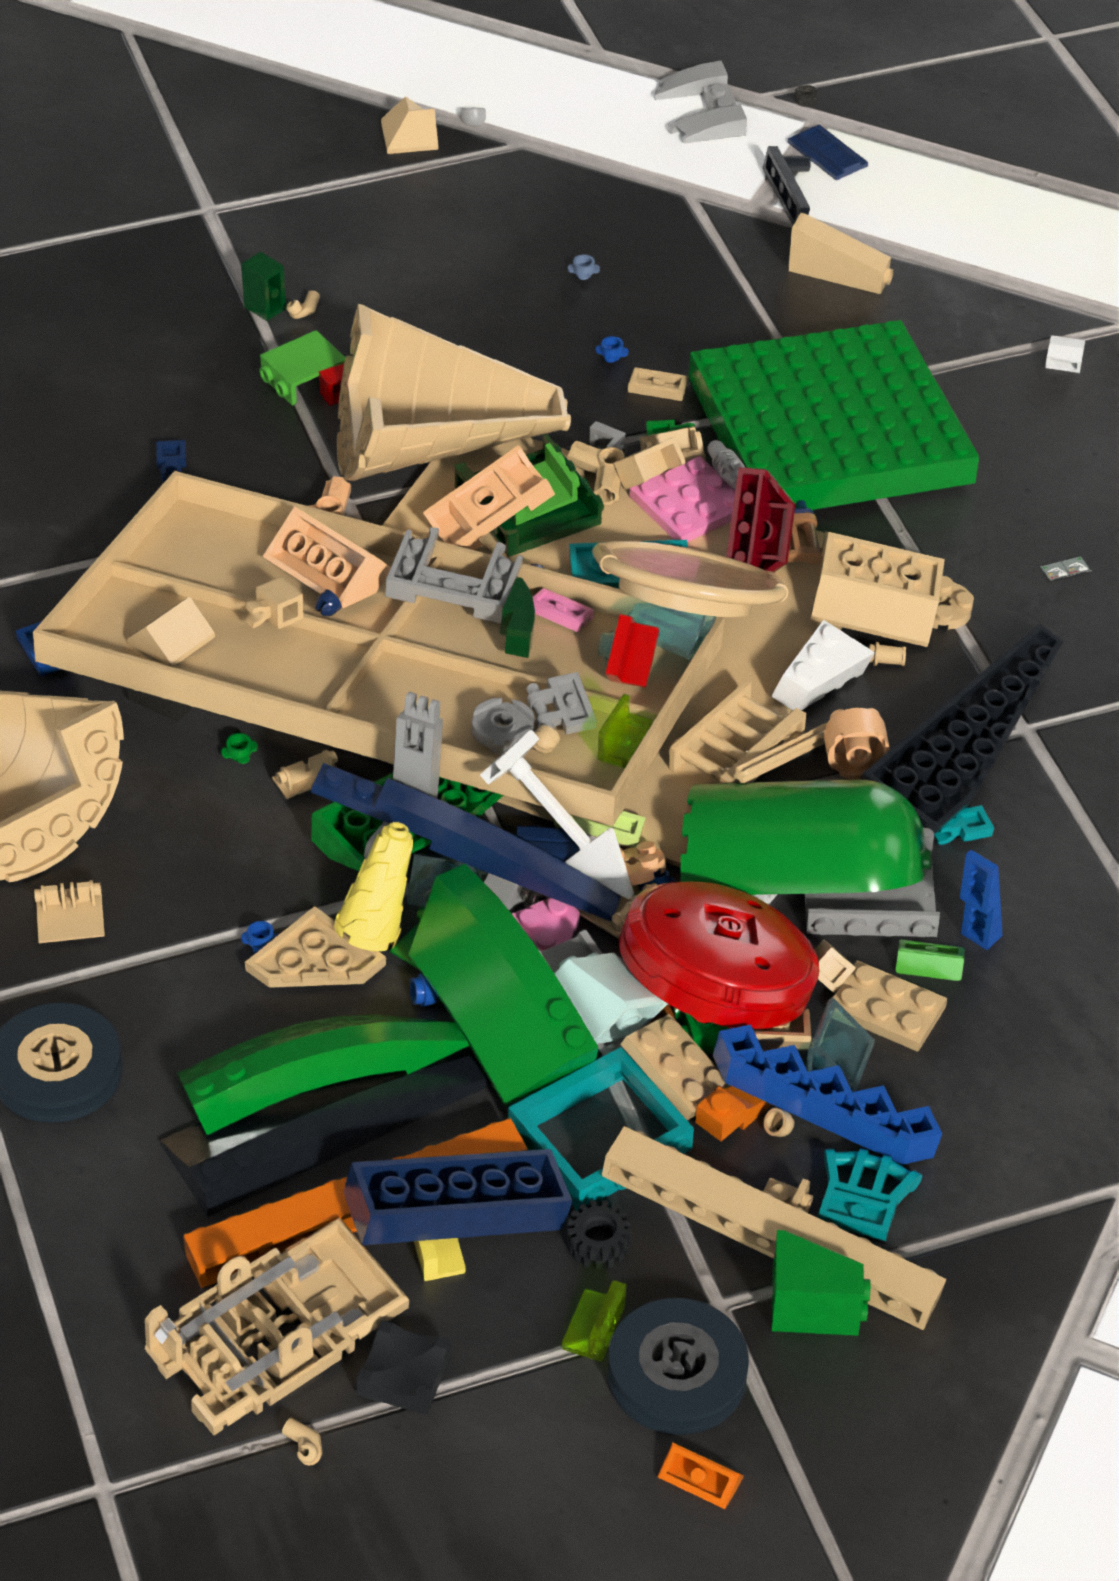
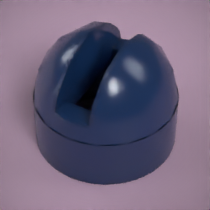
M326 589L317 597L315 608L318 612L321 611L322 616H332L342 608V604L331 590Z

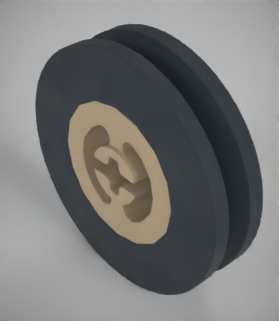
M72 1003L43 1004L17 1014L0 1029V1100L11 1111L24 1118L54 1123L84 1117L103 1106L119 1086L123 1069L119 1037L113 1025L95 1010ZM58 1052L61 1067L59 1072L54 1070L52 1053Z

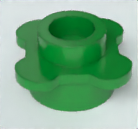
M233 734L227 739V747L221 750V755L225 759L232 758V760L240 764H245L250 761L252 752L257 751L258 745L255 741H251L250 737L246 734Z

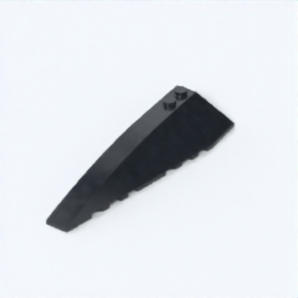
M1038 624L862 774L860 780L879 782L899 792L913 806L923 828H929L936 834L973 801L1064 640L1042 624Z
M474 1053L435 1062L408 1075L405 1070L298 1094L269 1105L209 1135H206L201 1122L161 1139L160 1144L206 1216L209 1217L487 1088L492 1083Z

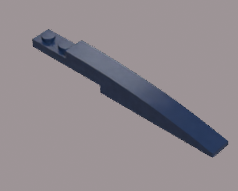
M323 763L313 783L311 792L389 824L392 822L404 824L410 832L432 840L430 846L432 851L608 921H612V916L616 912L621 896L606 886L503 829L389 778L386 779L384 786H381L326 763Z

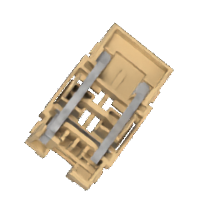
M339 1217L309 1237L302 1238L286 1248V1251L282 1254L277 1248H274L252 1263L244 1256L231 1259L221 1268L217 1278L218 1284L179 1309V1319L176 1321H171L168 1318V1312L161 1305L153 1309L145 1318V1350L157 1364L158 1370L165 1379L183 1370L194 1381L203 1393V1396L200 1397L196 1394L192 1398V1413L200 1422L204 1423L214 1436L223 1430L224 1425H231L252 1410L255 1414H259L263 1411V1403L265 1401L269 1406L273 1405L342 1359L343 1350L348 1354L355 1351V1339L359 1338L360 1340L377 1329L381 1320L388 1322L408 1309L409 1298L364 1245H361L358 1238ZM238 1269V1272L231 1275L234 1270ZM263 1288L281 1311L289 1307L293 1313L276 1318V1310L259 1290ZM216 1300V1304L212 1307L211 1303ZM299 1319L301 1324L297 1326V1329L282 1337L278 1330L285 1322L293 1323ZM264 1338L269 1341L271 1345L265 1347L262 1343L258 1344V1361L253 1356L248 1358L245 1354L252 1343L261 1341ZM313 1350L318 1354L320 1359L313 1353Z

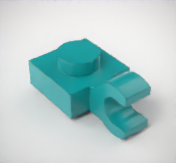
M980 805L963 809L941 828L940 832L934 833V838L939 845L947 844L959 835L962 841L966 842L991 837L994 826L984 808Z

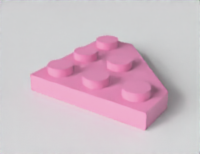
M550 897L512 913L541 952L572 939L580 921V912L577 908Z

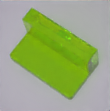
M622 695L599 730L598 760L622 768H626L653 721L629 713L630 695Z
M613 1280L607 1295L589 1289L584 1290L562 1341L563 1350L600 1362L603 1361L626 1304V1284Z

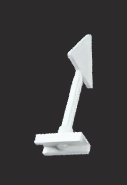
M530 729L486 768L480 776L488 785L508 771L516 780L520 779L579 846L580 850L567 859L565 863L617 894L630 899L634 892L614 829L609 828L597 838L591 840L530 770L532 767L523 758L539 740L537 735Z

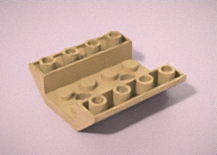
M825 531L821 552L823 560L820 578L813 599L810 620L818 622L825 620L831 625L928 647L939 603L945 559ZM848 563L857 564L858 566H852ZM906 576L916 578V580H910Z

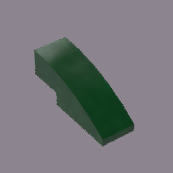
M516 577L502 608L500 634L506 635L505 654L529 658L533 640L535 607L527 584L523 578Z

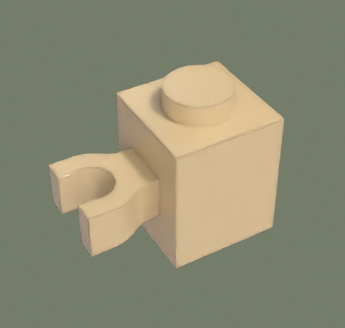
M282 576L256 587L257 601L246 603V609L253 614L246 617V623L252 628L260 626L267 620L277 629H281L303 619V594Z

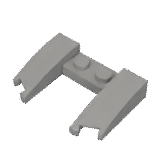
M722 60L686 68L659 81V87L662 88L655 91V101L703 95L708 106V111L700 112L668 124V132L670 134L680 131L685 133L682 137L684 144L746 136L747 117L741 104H736L727 84L728 74Z
M429 528V538L413 540L411 530H406L386 578L385 597L415 603L417 595L474 608L473 617L501 623L502 608L516 577L519 575L523 556L519 555L515 562L510 561L502 555L506 545L497 542L483 579H478L428 567L439 535V528Z

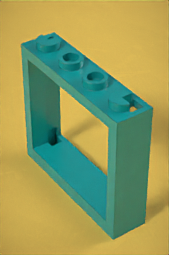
M622 1047L508 1107V1119L511 1118L528 1150H552L571 1196L572 1205L578 1212L579 1206L584 1203L586 1207H589L590 1201L596 1200L598 1205L605 1197L618 1190H625L627 1188L602 1177L603 1168L581 1179L537 1127L538 1125L624 1080L669 1131L654 1139L655 1141L665 1146H672L682 1154L693 1148V1126Z

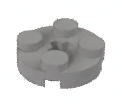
M493 698L482 702L475 708L471 721V732L474 738L482 745L489 747L491 752L498 755L504 753L530 729L534 732L535 728L532 710L526 704L514 699L512 704L502 703V698ZM497 723H501V724H503V725H504V724H509V725L502 726V725H498Z

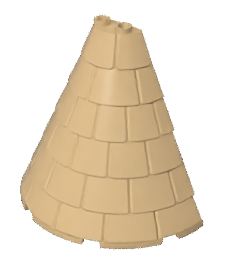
M357 305L350 333L352 338L350 354H353V356L347 355L345 358L338 408V419H341L340 432L337 434V460L340 474L345 476L344 480L356 481L375 474L387 473L415 464L420 465L451 455L457 456L488 446L494 447L521 438H531L560 430L568 431L571 415L567 414L568 401L564 398L561 387L462 345H455L399 319L385 316L365 305Z
M0 691V880L8 882L19 881L34 876L57 864L78 847L76 842L89 827L95 829L105 814L115 793L122 768V761L118 757L120 740H124V733L119 708L114 700L91 701L88 698L29 695L27 692Z

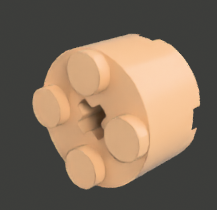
M873 708L838 709L830 715V720L824 728V741L829 766L832 770L834 768L838 771L840 776L845 779L860 780L862 774L890 751L885 723L880 717L879 712Z

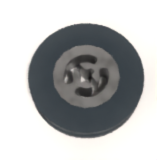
M666 1298L652 1301L628 1314L613 1334L608 1361L610 1390L621 1409L637 1423L649 1429L676 1435L699 1433L722 1423L735 1411L742 1400L749 1365L747 1345L742 1333L734 1322L724 1313L706 1303L686 1298ZM663 1354L661 1361H655ZM695 1370H702L693 1377Z

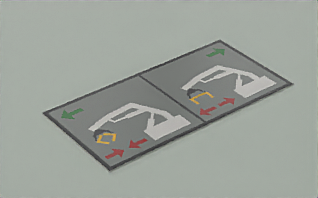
M1082 556L1040 566L1049 581L1091 571Z

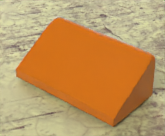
M672 1443L657 1477L726 1509L744 1475L681 1445Z

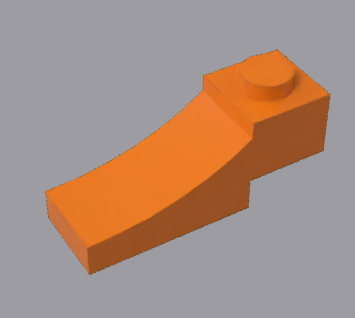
M719 1086L696 1106L695 1123L722 1142L736 1128L740 1127L742 1130L747 1128L772 1104L733 1086L725 1089Z

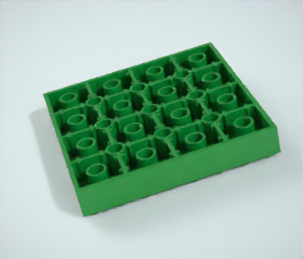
M902 320L690 352L689 381L718 440L727 449L735 452L745 468L768 470L795 504L800 500H804L807 508L815 510L974 484L976 482L979 455Z

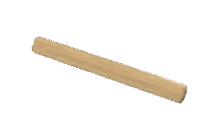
M827 723L817 726L736 766V773L733 774L734 779H739L740 783H746L825 744L824 728Z

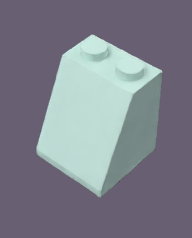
M592 953L580 958L570 956L560 962L558 965L559 969L554 973L597 1044L620 1040L645 1027L668 1005V1003L645 988L633 976L624 960L615 953L600 955Z

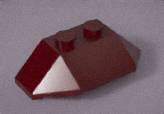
M738 467L726 557L756 566L765 571L776 572L788 563L796 504L768 470Z

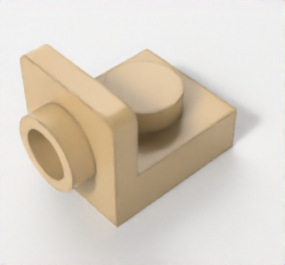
M769 1178L763 1190L787 1204L804 1209L807 1213L813 1200V1195L809 1194L810 1181L803 1179L799 1187L796 1188Z

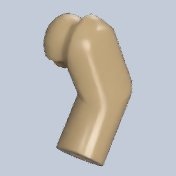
M312 290L307 293L304 303L300 304L298 300H294L293 303L290 301L286 307L289 316L293 319H300L313 314L318 305L320 295Z
M289 1418L282 1429V1434L298 1443L297 1456L303 1464L308 1466L316 1464L323 1454L320 1434L299 1421Z

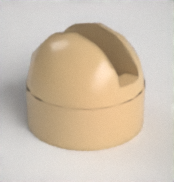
M539 726L535 731L539 740L533 748L539 753H550L560 742L559 734L549 726Z
M773 1108L765 1115V1131L769 1135L776 1137L787 1136L794 1128V1119L789 1112Z

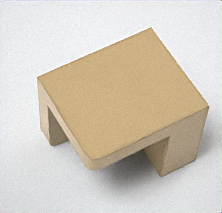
M823 939L815 949L820 969L818 980L835 993L856 967Z

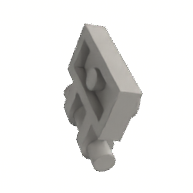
M578 672L548 678V689L540 690L536 683L527 686L526 690L529 695L527 701L529 707L535 711L537 716L535 720L537 728L541 725H546L555 730V726L562 725L565 734L596 728L597 720ZM554 703L556 711L548 712L546 705Z

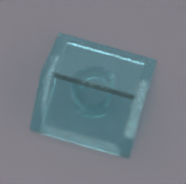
M834 998L828 1000L808 1049L806 1069L809 1072L839 1065L851 1091L854 1092L858 1088L876 1041Z

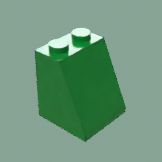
M777 1230L772 1271V1331L858 1336L860 1321L867 1322L868 1301H870L871 1280L864 1279V1264L785 1230Z

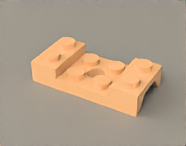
M518 445L425 510L423 514L432 528H439L438 536L443 542L476 551L483 546L480 541L483 536L527 506L532 511L554 496L555 493L547 479L542 478ZM485 497H494L489 504H480Z

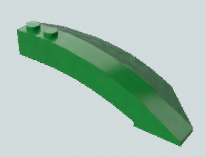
M466 864L436 876L408 958H411L464 1034L504 1106L527 1097L596 1061L599 1048L542 954L499 897Z
M376 1014L337 1016L303 1022L266 1033L231 1047L177 1073L206 1135H209L269 1105L300 1093L369 1075L403 1070L408 1075L469 1046L456 1022Z

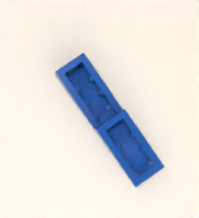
M970 850L965 858L960 899L966 902L961 934L988 950L1003 936L999 869L996 864Z

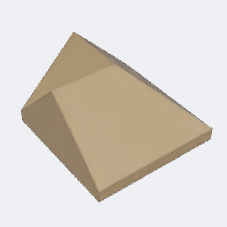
M405 96L381 119L387 154L438 150L434 109L424 110Z

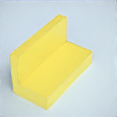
M458 1238L414 1241L424 1281L465 1273L466 1268Z

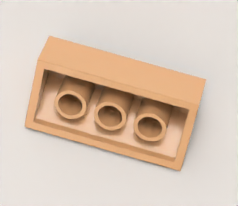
M295 506L263 555L265 559L321 594L326 589L331 590L339 598L342 608L375 594L391 569L389 565Z

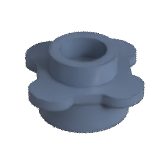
M578 255L574 258L573 264L568 265V272L576 274L581 280H586L592 274L599 273L600 266L595 265L593 257Z

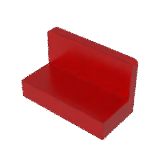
M620 614L605 673L610 681L642 688L647 686L660 633L658 627L635 623L632 616Z

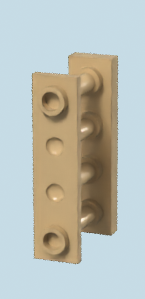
M746 679L739 687H734L722 702L686 734L672 742L669 748V769L674 772L687 761L716 778L718 783H740L739 779H734L733 776L736 773L735 767L805 733L806 713L795 708L788 716L780 717L751 700L752 682ZM742 710H745L774 728L769 733L761 734L735 717ZM723 727H726L754 743L755 746L749 751H742L716 736V734ZM704 744H707L736 761V763L732 767L724 769L698 754L697 751ZM756 777V778H754V779H752V780H750V781H748V782H746V783L754 782L758 777Z

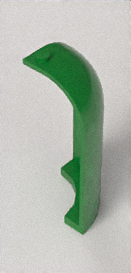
M870 780L693 784L687 797V804L692 805L691 813H684L682 836L688 837L686 854H681V882L713 883L734 888L749 895L860 893L891 890L916 884L923 880L927 870H931L932 867L931 851L925 848L924 830L917 812L899 792L879 782Z

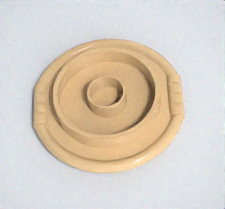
M641 541L598 543L592 551L595 560L603 572L620 578L618 586L623 592L640 600L674 610L707 616L744 617L751 613L752 605L774 604L783 602L788 597L787 587L774 572L765 571L756 566L713 553Z

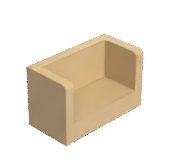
M672 437L614 462V466L626 490L645 483L648 479L681 466L686 461L676 437Z

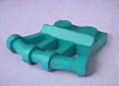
M861 1148L859 1151L835 1152L834 1149H825L824 1162L829 1184L818 1218L825 1222H832L840 1229L886 1241L897 1205L909 1192H913L922 1180V1175L915 1170L910 1172L894 1162L892 1156H874L869 1154V1150ZM854 1165L848 1184L839 1182L837 1166ZM865 1167L878 1171L872 1190L858 1187ZM888 1174L901 1182L889 1195L882 1193Z

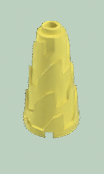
M392 822L383 827L380 835H376L368 858L364 859L355 883L351 884L342 908L337 912L334 922L336 933L341 939L344 932L350 935L348 943L358 948L370 951H387L389 943L394 947L398 941L401 932L399 927L403 911L402 902L407 883L406 874L413 848L412 835L408 832V827L402 823Z

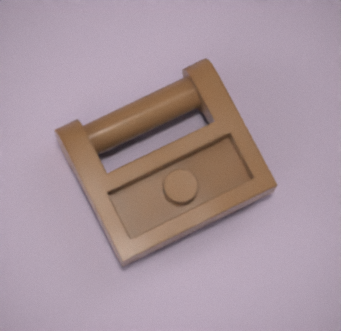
M794 513L788 563L808 562L810 565L815 566L822 563V548L819 547L816 533L818 524L815 514ZM797 528L804 530L807 547H800Z

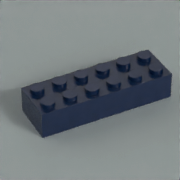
M551 1149L352 1162L343 1190L361 1245L562 1230L572 1204L571 1196Z

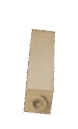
M800 213L792 227L789 259L790 272L881 294L886 284L890 285L893 277V269H890L891 257L807 214Z

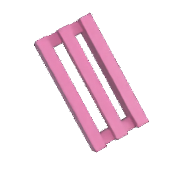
M542 588L533 596L535 614L576 632L581 630V626L585 627L588 620L591 621L594 618V609L548 589Z

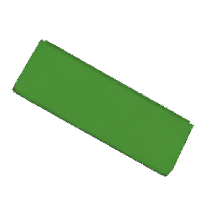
M901 939L899 940L896 972L899 974L960 981L962 979L965 948Z

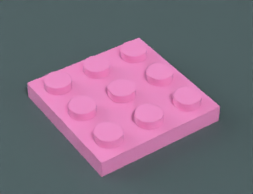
M701 456L650 478L645 483L630 488L629 497L674 540L687 539V542L731 522L735 489L725 483L716 470Z

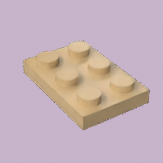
M857 960L854 965L856 967L855 970L842 983L828 1004L827 1013L918 1052L946 1008L947 998Z
M671 1014L626 1036L620 1044L686 1120L696 1116V1106L719 1086L723 1089L731 1086L724 1082L719 1069Z

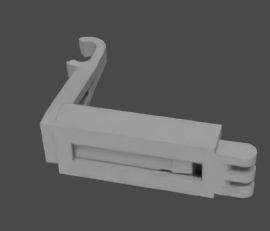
M408 692L405 698V709L397 717L393 780L438 799L443 719L439 718L440 701L433 699L428 709V697L421 695L416 705L417 694ZM383 821L378 830L370 837L365 848V859L368 858L376 835H380L383 827L389 825V823Z

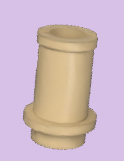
M879 642L869 644V649L875 652L870 661L873 663V666H877V663L905 665L906 647L879 645Z

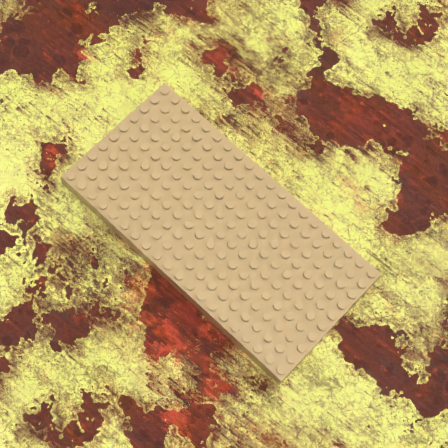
M174 471L33 631L36 662L386 761L394 764L397 717L405 709L407 693L413 692L417 694L416 705L421 695L428 697V709L433 699L440 701L439 718L443 719L439 777L542 807L544 806L520 779L516 780L509 771L489 785L480 776L500 755L494 754L489 747L482 745L474 738L471 732L473 712L479 704L493 698H502V703L511 704L514 699L529 707L527 701L529 695L526 690L528 685L536 683L540 690L548 689V678L578 672L597 720L596 728L565 734L562 725L555 726V731L560 737V742L550 753L543 754L537 752L532 747L523 758L532 767L530 770L569 815L614 826L721 649L725 617L700 615L662 607L635 598L618 588L524 563L521 565L518 577L523 578L532 597L542 588H545L594 609V618L591 621L588 620L585 627L581 626L579 632L535 614L532 648L529 658L505 654L506 635L500 634L501 623L473 617L474 608L417 595L415 603L385 597L386 578L375 594L345 608H341L332 616H322L321 611L318 612L315 608V602L320 593L263 557L294 506L374 555L390 567L394 562L406 532ZM411 534L412 540L426 538L415 534ZM436 541L428 567L483 579L492 555ZM282 576L303 594V619L281 629H277L267 620L255 628L246 623V617L253 615L246 609V603L257 601L256 587ZM188 597H191L215 632V638L174 667L161 663L128 644L127 638ZM620 614L632 616L635 623L658 627L660 630L645 688L612 682L605 674ZM554 703L546 705L548 712L556 711ZM532 710V712L534 713V727H535V728H534V733H535V731L538 729V728H537V725H536V722H535L537 716H536V714H535V711ZM497 723L498 725H502V726L509 725V724H504V725H503V724H501V723Z

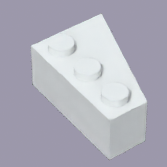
M823 620L785 671L771 697L791 710L795 708L803 710L822 699L829 691L835 688L837 690L846 681L862 675L875 652Z

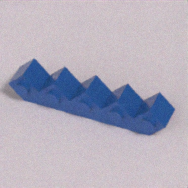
M751 1025L719 1031L713 1057L725 1083L882 1156H892L893 1161L902 1165L934 1158L942 1132L929 1106L897 1113L884 1085L852 1092L839 1065L807 1072L795 1045L763 1051Z

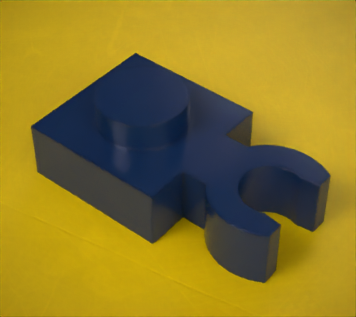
M185 440L156 441L157 469H160L161 480L165 482L169 474H172L174 471L183 473L182 468H186Z

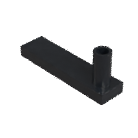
M768 146L762 168L792 225H794L800 213L809 215L810 206L792 172H809L811 161L809 156H783L778 146Z

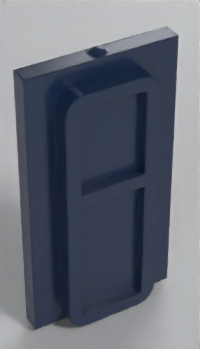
M820 124L788 138V144L804 156H809L811 162L836 181L868 167L869 162Z

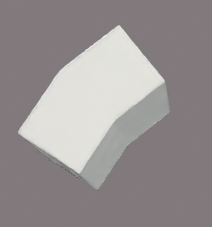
M1051 335L1045 368L1080 373L1085 340Z

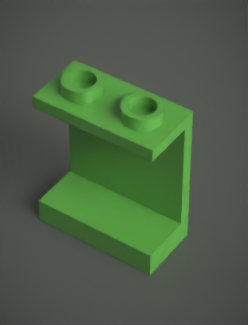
M315 330L261 354L259 372L263 381L269 383L281 398L284 397L293 406L297 404L296 386L318 377L321 370L344 364L346 357Z
M550 443L545 445V461L533 466L543 479H547L555 495L532 511L526 506L510 517L515 525L578 500L577 488L580 486L579 478L574 471L569 470L563 455L560 452H556Z

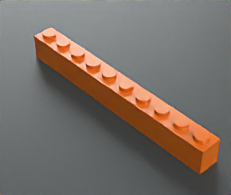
M510 1118L501 1122H493L482 1129L468 1134H460L451 1140L437 1145L426 1146L420 1151L403 1157H395L392 1160L527 1151L528 1148ZM347 1177L331 1180L322 1186L305 1192H297L289 1198L275 1203L264 1204L258 1209L241 1215L230 1216L224 1221L207 1227L197 1228L191 1233L183 1235L186 1257L200 1287L203 1288L217 1283L221 1268L231 1259L244 1256L252 1263L274 1248H277L282 1254L286 1251V1248L302 1238L309 1237L339 1217L352 1233L357 1232L343 1193ZM238 1269L234 1270L231 1275L238 1272Z

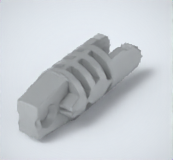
M721 441L710 442L707 451L712 458L713 468L725 483L736 489L738 467L745 468L744 464L735 452L727 449Z

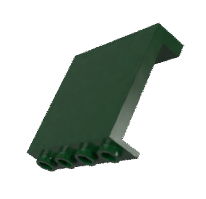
M548 434L543 435V449L526 454L532 465L545 461V445L550 443L556 452H560L563 455L569 470L574 471L579 478L580 486L577 488L578 500L519 525H515L511 518L490 531L489 533L496 542L506 545L504 552L508 557L601 525L602 511L604 510L602 498L592 491L587 479L580 476L576 471L574 463L564 456L560 446L554 443ZM465 462L455 465V488L457 489L482 470L473 473ZM487 496L482 499L480 504H489L494 497Z

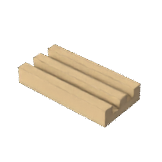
M634 367L628 383V392L683 401L688 385V376Z

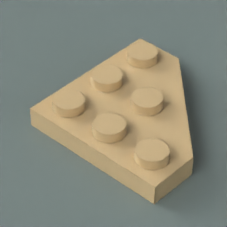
M314 906L245 961V970L269 988L364 984L386 965V956L379 951L365 950L349 944L350 935L345 932L341 939L334 929L335 920Z

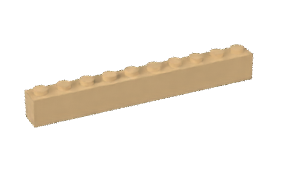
M624 1126L605 1156L602 1177L773 1259L776 1231L785 1230L864 1264V1279L871 1280L870 1301H868V1304L921 1330H924L941 1296L946 1279L939 1276L933 1270L922 1268L909 1262L897 1253L888 1252L863 1237H857L840 1229L832 1222H825L808 1214L800 1207L787 1204L775 1198L769 1192L760 1191L747 1185L739 1178L726 1175L712 1168L706 1162L697 1161L686 1156L676 1148L665 1146L640 1131H634Z

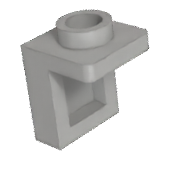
M597 421L593 423L590 427V446L600 450L608 447L618 448L624 453L625 457L627 452L625 433Z

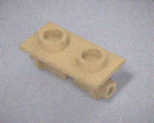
M323 750L322 753L308 758L307 764L300 761L287 767H281L276 776L272 777V780L285 798L289 799L312 789L323 763L337 768L335 765L338 762L337 755L334 750Z

